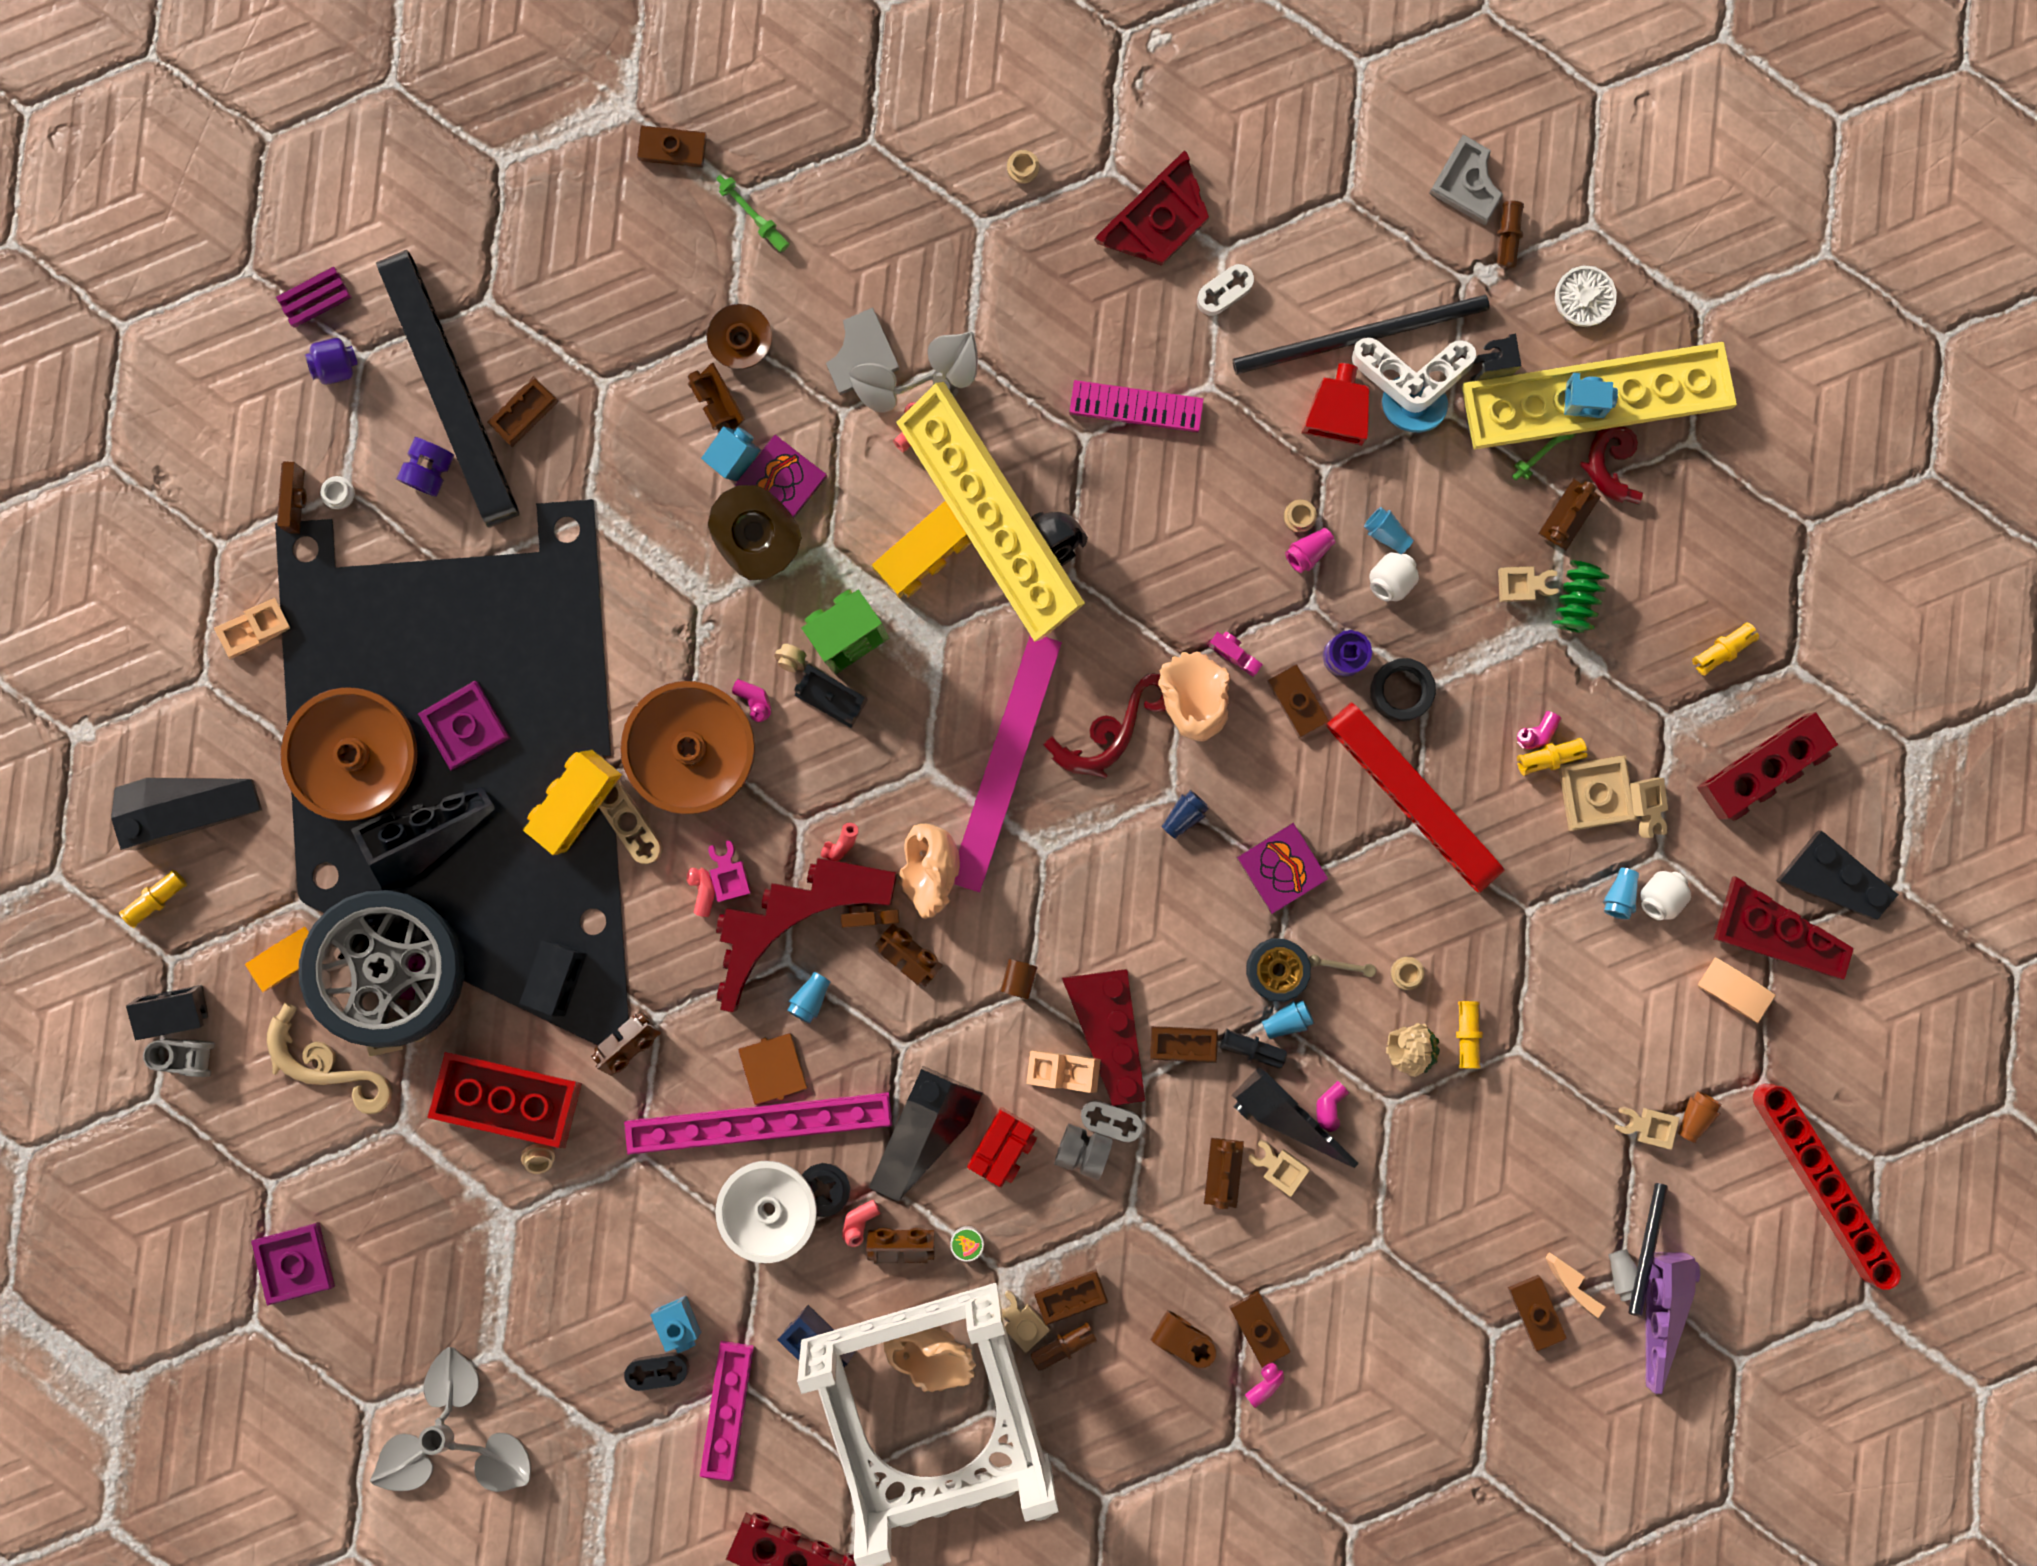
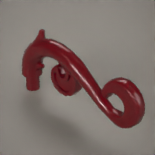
M1624 426L1598 430L1591 443L1588 463L1581 461L1580 466L1591 477L1597 489L1607 498L1619 503L1627 501L1639 505L1643 492L1630 489L1628 484L1621 483L1617 473H1613L1612 477L1606 468L1604 456L1608 442L1611 439H1616L1619 445L1610 447L1609 452L1611 456L1622 461L1631 458L1638 446L1636 434Z
M1148 674L1137 683L1130 696L1122 724L1116 718L1108 715L1098 717L1092 722L1089 734L1094 743L1106 745L1108 741L1105 739V734L1110 732L1114 735V741L1108 749L1096 756L1083 757L1080 756L1083 753L1082 750L1071 751L1067 746L1063 748L1051 736L1043 745L1054 756L1052 760L1061 768L1073 774L1092 775L1106 779L1108 775L1104 772V769L1110 767L1121 757L1132 738L1139 701L1146 687L1155 685L1161 691V697L1154 703L1145 701L1144 708L1151 712L1166 711L1163 693L1158 685L1161 674Z

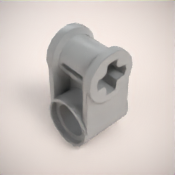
M172 1038L157 1040L146 1046L143 1052V1060L147 1067L155 1071L179 1073L193 1077H210L211 1071L208 1069L210 1051L215 1048V1043L203 1040ZM161 1046H164L169 1052V1059L166 1063L162 1062L158 1057V1051Z

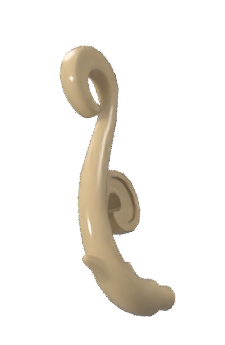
M284 1003L278 1016H273L267 1032V1046L272 1061V1073L277 1075L281 1069L286 1075L295 1080L314 1085L369 1080L378 1087V1094L374 1099H367L361 1092L362 1086L354 1087L352 1098L356 1108L362 1113L370 1115L380 1113L386 1109L391 1102L393 1094L388 1079L381 1074L371 1071H331L336 1061L335 1052L325 1042H313L307 1045L303 1051V1061L305 1064H309L313 1059L318 1061L316 1069L302 1066L291 1056L288 1051L287 1042L292 1043V1038L288 1031L292 1025L290 1020L297 1008L289 1003Z

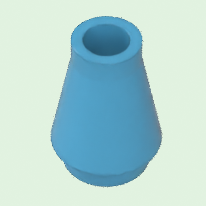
M1382 507L1377 509L1364 525V528L1369 531V536L1396 550L1399 554H1403L1414 541L1391 510L1386 511Z
M1620 868L1618 876L1603 901L1606 914L1619 919H1630L1631 914L1636 912L1637 883L1639 878L1637 871Z
M813 972L810 979L788 1001L790 1006L787 1011L810 1024L813 1018L818 1017L831 981Z
M1293 1000L1273 1016L1262 1021V1024L1271 1040L1275 1037L1307 1031L1308 1026L1313 1025L1314 1021L1305 1001L1295 1002Z

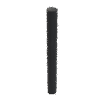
M1661 1183L1654 1184L1628 1311L1629 1314L1642 1317L1668 1190V1186Z

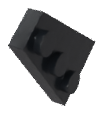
M1817 831L1776 880L1779 883L1792 886L1804 891V893L1822 898L1872 920H1878L1899 895L1823 831Z

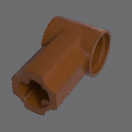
M1009 959L1000 992L1029 999L1038 967Z

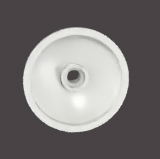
M758 1161L740 1168L725 1182L717 1198L716 1222L725 1243L739 1256L758 1263L779 1262L797 1253L810 1238L817 1216L816 1200L810 1185L798 1171L780 1162ZM765 1203H772L774 1205L775 1212L773 1214H767L764 1211Z

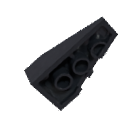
M144 778L115 788L111 820L120 850L137 851L262 811V807L253 779Z
M922 1066L869 1188L896 1201H900L970 1124L983 1092Z
M1260 1067L1231 1095L1237 1100L1233 1107L1247 1120L1253 1116L1258 1122L1350 1167L1355 1168L1359 1164Z

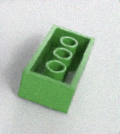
M849 589L838 595L833 600L835 603L833 607L825 612L822 609L813 612L805 619L807 624L801 628L823 661L835 675L890 639L882 622L859 589L853 593Z

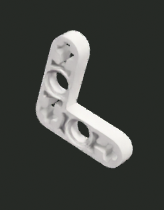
M1363 338L1355 344L1352 362L1358 367V370L1404 409L1416 413L1429 407L1471 370L1476 358V350L1472 344L1466 341H1455L1416 373L1379 341L1373 338ZM1362 352H1363L1364 354H1368V353L1371 352V353H1373L1374 355H1373V357L1370 356V355L1364 357V356H1362ZM1463 355L1466 357V359L1460 358L1453 367L1451 366L1455 356L1460 357ZM1390 369L1395 370L1399 373L1400 379L1388 380L1383 375V372ZM1433 371H1440L1445 374L1447 380L1437 382L1429 374ZM1423 386L1425 387L1421 397L1416 396L1412 398L1410 394L1416 395L1422 390Z

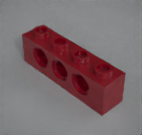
M1816 712L1804 714L1697 786V789L1719 820L1731 818L1732 821H1735L1746 815L1750 811L1748 806L1756 800L1761 803L1777 793L1775 788L1784 781L1786 784H1790L1804 775L1802 769L1811 763L1816 766L1830 758L1832 755L1829 751L1838 746V743ZM1794 742L1801 748V755L1798 759L1791 753V746ZM1767 760L1774 766L1772 777H1768L1763 769ZM1740 778L1747 784V792L1744 796L1740 795L1736 789L1737 781Z
M747 1512L745 1513L725 1559L739 1566H797L792 1563L790 1556L798 1553L802 1554L807 1560V1563L802 1566H856L853 1554H839L833 1551L832 1546L821 1540H814L812 1542L801 1537V1532L789 1526L778 1527L771 1524V1520L767 1516L755 1512L752 1515ZM763 1540H770L775 1544L776 1550L765 1552L761 1549L759 1543Z

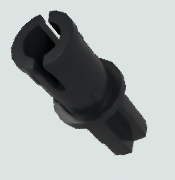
M1230 1029L1225 1030L1220 1043V1049L1245 1056L1249 1062L1253 1059L1278 1069L1283 1067L1287 1058L1286 1050L1261 1042L1257 1036L1253 1039L1230 1031Z

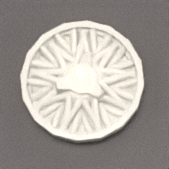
M1580 266L1571 269L1562 276L1555 289V303L1558 312L1566 321L1575 326L1591 327L1600 324L1611 315L1616 305L1617 292L1613 280L1606 272L1593 266Z

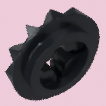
M822 1162L810 1166L804 1171L802 1176L806 1179L814 1194L819 1188L816 1177L824 1184L836 1182L829 1191L832 1202L824 1194L815 1196L817 1216H832L845 1207L850 1196L851 1187L847 1174L837 1165Z

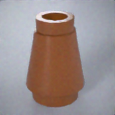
M1697 1091L1694 1097L1690 1096L1680 1129L1677 1133L1683 1138L1696 1143L1698 1138L1702 1136L1721 1114L1718 1110L1722 1104L1714 1098Z

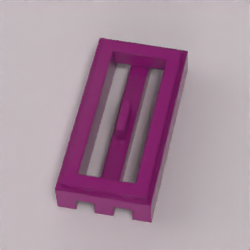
M334 266L276 296L284 314L288 317V322L293 328L352 298L338 270ZM334 279V281H332L331 283H329V284H327V285H325V286H323V287H321V288L315 290L314 292H312V293H310V294H308V295H306V296H304V297L298 299L297 301H295V302L289 304V303L292 302L293 300H295V299H297V298H299V297H301V296H303V295L309 293L310 291H312V290H314V289H316V288H318V287H320V286H322V285L326 284L327 282H329V281H331V280ZM338 288L341 291L295 316L294 312L300 308L316 302Z

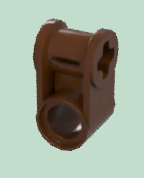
M1169 1310L1166 1311L1150 1338L1155 1345L1164 1351L1178 1356L1196 1368L1210 1366L1216 1357V1349L1212 1338ZM1203 1343L1206 1344L1207 1355L1201 1353L1196 1357L1194 1345L1201 1347Z

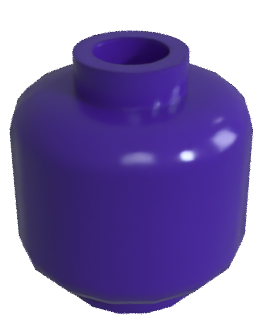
M340 338L313 343L310 346L309 353L305 354L312 379H318L323 385L349 380L353 375L352 366L358 365L353 347H345Z

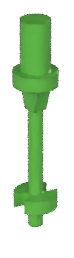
M719 175L716 179L721 184L718 192L722 196L730 194L755 220L756 225L760 228L758 234L761 238H767L780 253L784 252L790 244L776 230L777 225L772 220L766 221L735 191L736 181L732 177L725 180Z
M1576 434L1553 437L1527 463L1519 460L1514 465L1518 471L1512 478L1515 481L1521 476L1529 479L1533 475V472L1529 469L1557 443L1566 439L1571 440Z

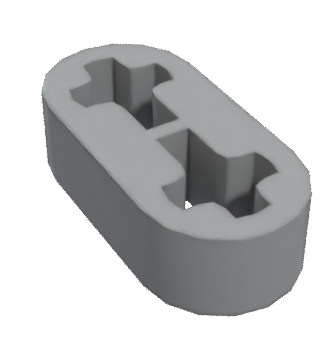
M1098 1100L1089 1101L1081 1110L1082 1123L1093 1132L1123 1142L1135 1141L1142 1133L1143 1125L1141 1119L1132 1111ZM1096 1107H1100L1101 1114L1109 1117L1110 1120L1109 1123L1098 1120L1096 1125L1091 1124V1118L1086 1114L1088 1111H1094ZM1127 1117L1132 1118L1133 1125L1136 1126V1130L1129 1131L1127 1135H1123L1122 1128L1113 1124L1114 1119L1125 1122Z

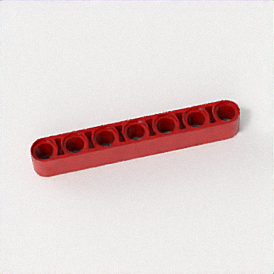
M1350 702L1326 724L1333 736L1476 892L1481 893L1505 871L1499 861L1354 703Z
M1771 1083L1759 1085L1753 1093L1755 1107L1860 1277L1865 1282L1882 1290H1890L1896 1287L1901 1279L1899 1266L1792 1093L1787 1088ZM1775 1091L1778 1094V1102L1774 1107L1770 1108L1768 1097ZM1794 1120L1796 1130L1791 1136H1787L1786 1125ZM1812 1149L1814 1154L1813 1160L1805 1165L1803 1156L1807 1150ZM1826 1178H1830V1190L1823 1194L1821 1184ZM1844 1207H1848V1218L1840 1222V1211ZM1865 1235L1867 1239L1866 1245L1862 1250L1858 1251V1239ZM1883 1264V1276L1876 1279L1875 1270L1879 1265Z

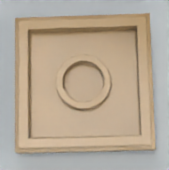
M1626 755L1561 765L1558 768L1569 831L1637 820L1633 812Z

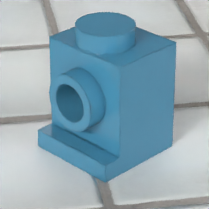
M1573 373L1566 382L1564 415L1604 418L1617 404L1618 388L1613 387V382H1603V379L1600 377H1586L1580 380V373Z

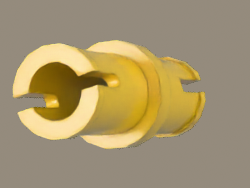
M1746 622L1727 637L1721 636L1716 639L1715 645L1692 659L1693 665L1701 664L1696 667V670L1705 676L1723 662H1730L1737 658L1738 652L1759 640L1758 633L1751 635L1752 632L1756 631L1755 627Z
M1582 738L1559 745L1550 743L1541 750L1518 755V769L1523 776L1547 768L1555 770L1560 768L1561 764L1587 758V753L1582 752L1587 751V748Z
M172 869L170 873L154 886L144 888L139 898L124 910H121L119 912L121 918L130 927L135 928L137 924L152 912L163 909L165 902L183 887L185 888L187 882L176 870Z
M1458 1001L1459 1031H1456V1038H1459V1068H1481L1479 1038H1483V1032H1479L1480 1001Z

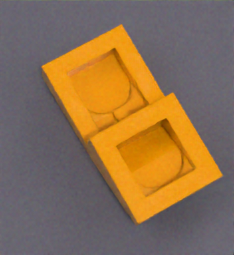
M305 926L245 964L262 993L293 976V973L299 970V959L303 943L309 934Z

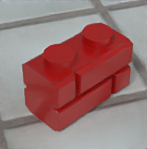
M1000 1107L969 1160L967 1168L998 1187L1002 1188L1005 1181L1011 1184L1021 1167L1016 1164L1021 1153L1024 1152L1028 1155L1038 1138L1033 1135L1035 1126L1005 1108Z

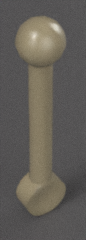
M1311 955L1308 958L1313 968L1320 965L1362 972L1367 977H1372L1376 974V968L1372 964L1360 966L1320 959L1318 955Z

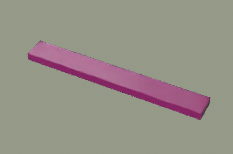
M1031 635L1029 636L959 849L960 868L958 876L955 877V885L979 893L981 891L1062 644L1060 641L1044 637L1042 640L1034 642Z
M884 1092L626 1120L624 1125L627 1155L890 1127L893 1126L890 1093Z

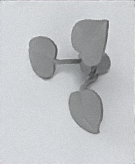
M966 332L935 338L928 347V359L934 370L902 387H895L896 376L893 371L877 363H865L854 367L849 373L850 382L860 400L876 412L891 411L897 405L896 394L907 392L929 380H933V385L945 382L953 397L958 394L957 387L964 388L969 386L975 380L977 374L978 356L973 332Z
M448 1347L435 1358L424 1381V1395L428 1404L432 1407H443L446 1405L444 1412L435 1420L434 1426L428 1427L421 1432L419 1438L412 1434L403 1433L388 1440L380 1452L370 1482L375 1486L391 1491H409L421 1487L430 1479L434 1469L431 1459L426 1455H435L450 1449L452 1451L462 1450L482 1454L478 1457L474 1466L477 1481L481 1486L490 1491L501 1492L527 1485L531 1476V1464L524 1445L516 1437L507 1433L491 1435L485 1448L454 1442V1433L449 1426L444 1424V1421L451 1413L452 1405L464 1407L473 1401L479 1390V1376L470 1361L454 1347Z

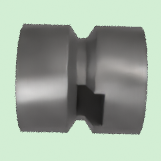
M1068 1123L1054 1165L1071 1171L1077 1167L1080 1168L1082 1175L1099 1180L1106 1165L1113 1139L1097 1133L1088 1136L1086 1129Z

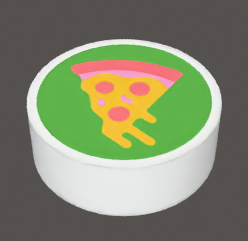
M970 1226L957 1229L952 1235L950 1242L953 1255L957 1259L966 1262L978 1258L984 1247L982 1234L976 1228Z

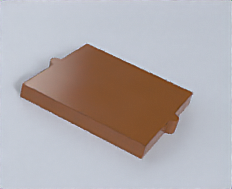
M791 1033L772 1039L764 1037L759 1043L738 1049L754 1105L775 1098L783 1100L785 1095L807 1089Z

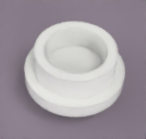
M334 476L323 483L320 494L322 501L328 507L339 510L348 507L352 503L355 491L349 480L344 477Z

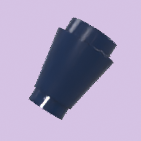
M1190 790L1186 795L1182 794L1161 827L1171 837L1176 839L1205 818V812L1209 809V806L1196 793Z

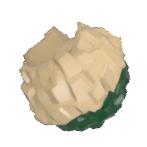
M1416 1023L1414 1026L1408 1028L1403 1026L1399 1030L1389 1033L1386 1054H1389L1391 1064L1395 1068H1398L1401 1072L1408 1073L1409 1076L1416 1077L1427 1073L1432 1065L1438 1062L1437 1056L1440 1053V1048L1437 1045L1440 1042L1426 1024Z

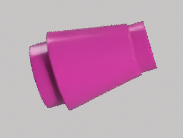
M1322 528L1320 531L1290 544L1289 550L1285 552L1287 561L1299 573L1305 570L1310 571L1331 546L1335 544L1334 536L1328 529Z

